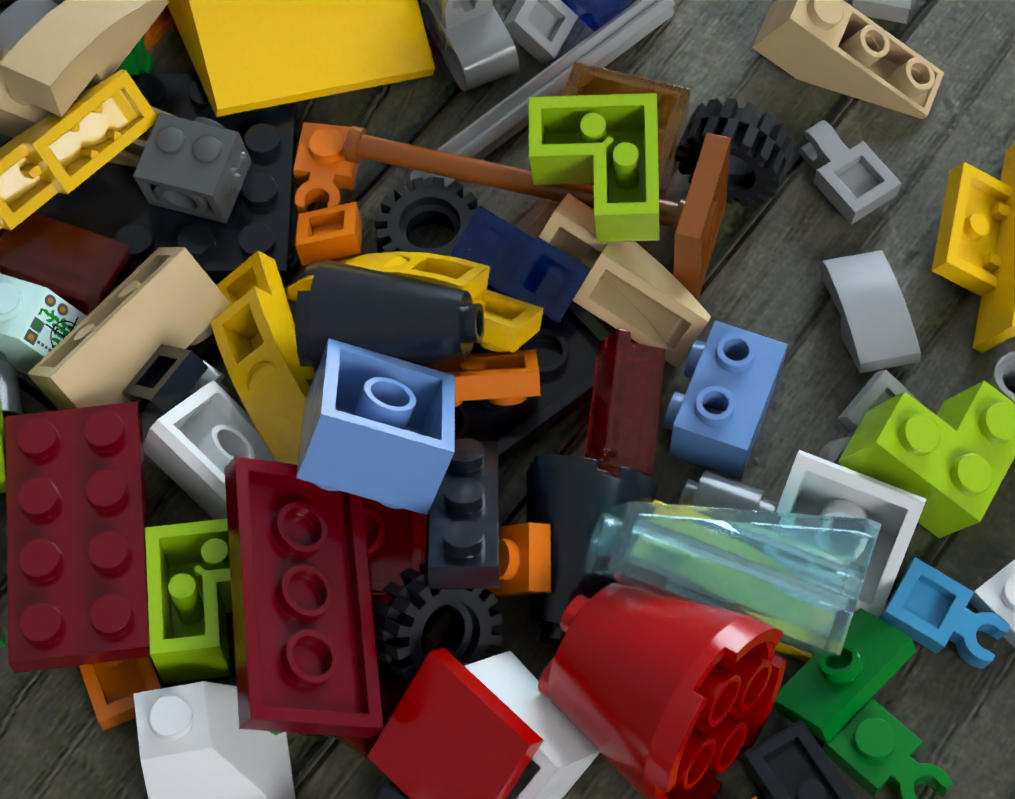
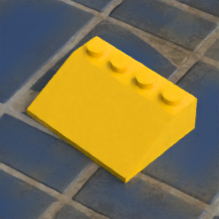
M168 0L167 6L216 117L433 76L435 71L418 0Z

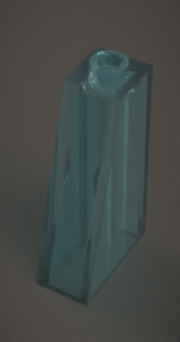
M630 501L613 506L611 514L604 512L600 516L593 531L589 547L590 552L597 554L591 571L624 584L755 616L784 633L779 641L781 643L816 656H840L882 524L871 519Z

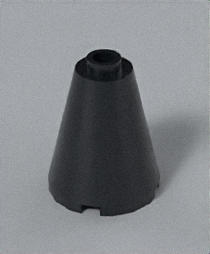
M314 260L304 270L303 275H314L310 291H298L295 313L297 354L300 365L313 366L315 373L328 338L425 367L467 357L472 351L473 344L481 343L483 340L484 312L482 305L473 304L472 297L466 290L331 260ZM313 378L307 380L310 386L312 384Z
M560 454L539 455L534 457L533 463L529 462L528 471L526 472L527 523L550 524L551 593L529 595V623L542 629L540 635L542 641L560 645L565 635L560 630V621L565 609L575 597L583 595L591 599L604 587L620 582L627 566L628 553L654 499L656 500L658 484L651 477L621 465L617 477L612 473L597 469L599 460L580 456Z

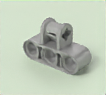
M418 0L424 27L454 80L463 92L519 71L517 50L507 28L493 6V0Z

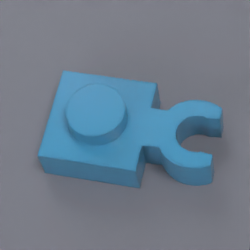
M916 557L906 567L879 616V619L912 636L914 641L936 654L946 646L948 640L956 644L960 657L967 664L980 669L988 666L993 661L995 655L979 645L976 639V632H985L990 637L999 640L1010 629L1007 621L995 613L980 612L975 614L967 609L966 606L974 592Z

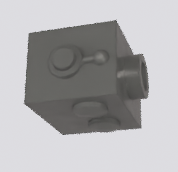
M159 113L133 177L149 204L227 224L252 161L239 132L226 129L220 123L205 117H196L192 121Z

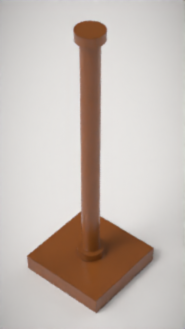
M357 126L350 128L346 138L344 157L348 162L359 164L362 159H367L561 202L569 192L594 209V184L534 185L530 170L370 136L366 128ZM706 133L687 197H681L679 203L659 199V224L673 227V234H675L673 276L697 301L699 300L727 201L731 138Z

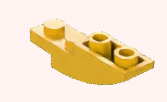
M258 250L216 285L231 305L211 321L210 324L230 379L262 440L276 462L298 465L304 405L310 389L307 380L314 378L315 371L313 366L300 365L297 354L295 322L276 261Z
M400 251L369 253L336 261L468 291L472 297L473 304H481L483 308L484 336L482 342L478 344L487 350L495 352L510 351L514 353L540 331L544 308L487 290L490 266L457 257ZM306 275L287 288V299L296 302L298 291H310L314 275Z

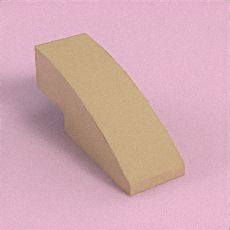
M65 0L35 24L0 61V69L11 95L63 117L89 82L97 85L114 74L165 9L169 1Z
M569 192L554 210L526 257L578 290L572 299L573 302L676 368L711 317L694 296L636 241L597 242L594 209Z

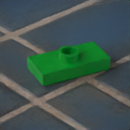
M860 608L779 690L774 703L777 713L793 723L802 720L812 735L828 743L917 652L912 636Z

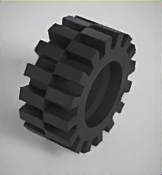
M718 98L709 100L707 106L701 103L692 113L677 147L675 161L680 162L678 170L681 175L690 174L687 182L691 184L706 133L730 137L731 146L726 203L732 204L734 198H738L742 206H751L753 200L760 205L766 203L769 197L773 199L777 194L794 152L792 150L794 146L793 138L786 137L788 129L783 123L773 125L776 116L766 111L762 116L755 113L757 105L747 102L744 109L738 107L737 99L727 98L723 106Z
M423 177L412 180L413 191L408 192L404 185L401 184L394 188L395 201L385 196L380 203L381 213L376 212L375 217L378 253L396 251L432 253L483 264L484 251H486L482 207L478 208L477 198L472 192L463 196V185L454 181L450 189L446 190L444 189V178L433 177V187H424ZM426 224L443 225L454 233L452 241L444 246L433 249L414 246L408 241L407 237L413 229Z
M428 563L419 564L420 572L411 568L400 572L399 574L404 585L401 586L390 581L383 589V591L391 596L390 601L385 605L376 600L373 608V613L383 617L381 624H374L375 639L381 641L376 644L377 659L384 662L380 667L387 674L410 685L428 655L422 651L421 646L423 628L430 615L442 605H448L450 608L451 624L445 640L437 649L445 647L464 666L492 657L486 654L489 644L500 647L503 636L492 631V626L503 624L502 612L491 608L498 602L493 592L485 589H429Z

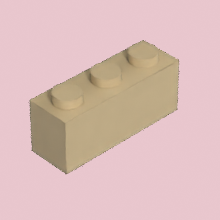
M159 247L38 362L27 375L58 410L131 402L122 394V391L161 344L186 349L189 345L193 346L201 343L213 333L210 322L227 309L231 303L185 247Z

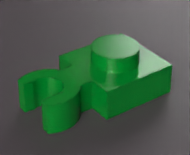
M873 698L828 743H824L822 748L836 765L873 798L886 784L896 792V799H918L914 793V786L919 784L928 785L943 798L953 784L949 775L940 767L930 763H918L912 758L919 750L923 741Z

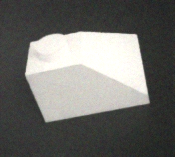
M201 681L133 693L140 761L148 799H296L287 732L274 735L270 731L239 729L237 686Z

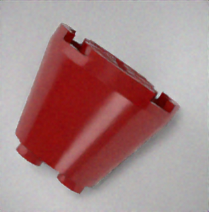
M612 583L597 592L591 599L583 595L575 597L562 615L560 630L565 635L555 657L547 664L539 678V692L551 699L553 704L644 799H715L722 788V783L716 780L715 777L733 763L742 746L748 749L753 747L775 703L787 661L775 654V646H777L784 633L752 615L624 583Z

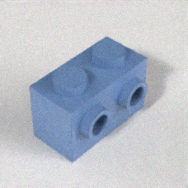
M715 320L706 343L695 340L684 370V376L692 378L686 394L675 391L669 403L663 423V428L672 431L669 455L742 479L781 376L788 344Z

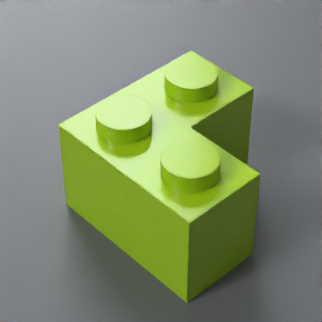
M657 93L529 97V161L533 184L594 183V221L597 242L660 241Z
M984 380L945 400L935 415L904 391L865 413L838 463L850 470L926 498L927 500L918 523L936 537L942 538L981 522L1015 458V403Z
M227 518L145 527L150 656L162 683L231 676L227 613H233Z

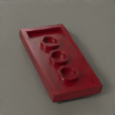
M138 401L5 416L8 663L14 673L151 657L145 541L147 510L142 413Z
M235 456L224 468L239 729L372 738L383 729L362 497L343 491L324 490L311 482L296 479L298 466L296 464Z

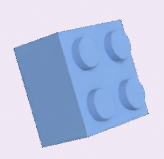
M328 338L305 400L296 479L311 482L324 490L343 491L375 500L392 509H407L428 515L455 452V375Z

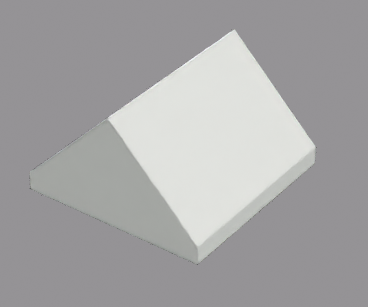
M214 380L157 419L150 427L143 444L144 452L213 520L227 518L224 468L235 456L276 462L248 413Z
M799 450L760 554L835 604L855 612L862 608L879 618L927 499Z

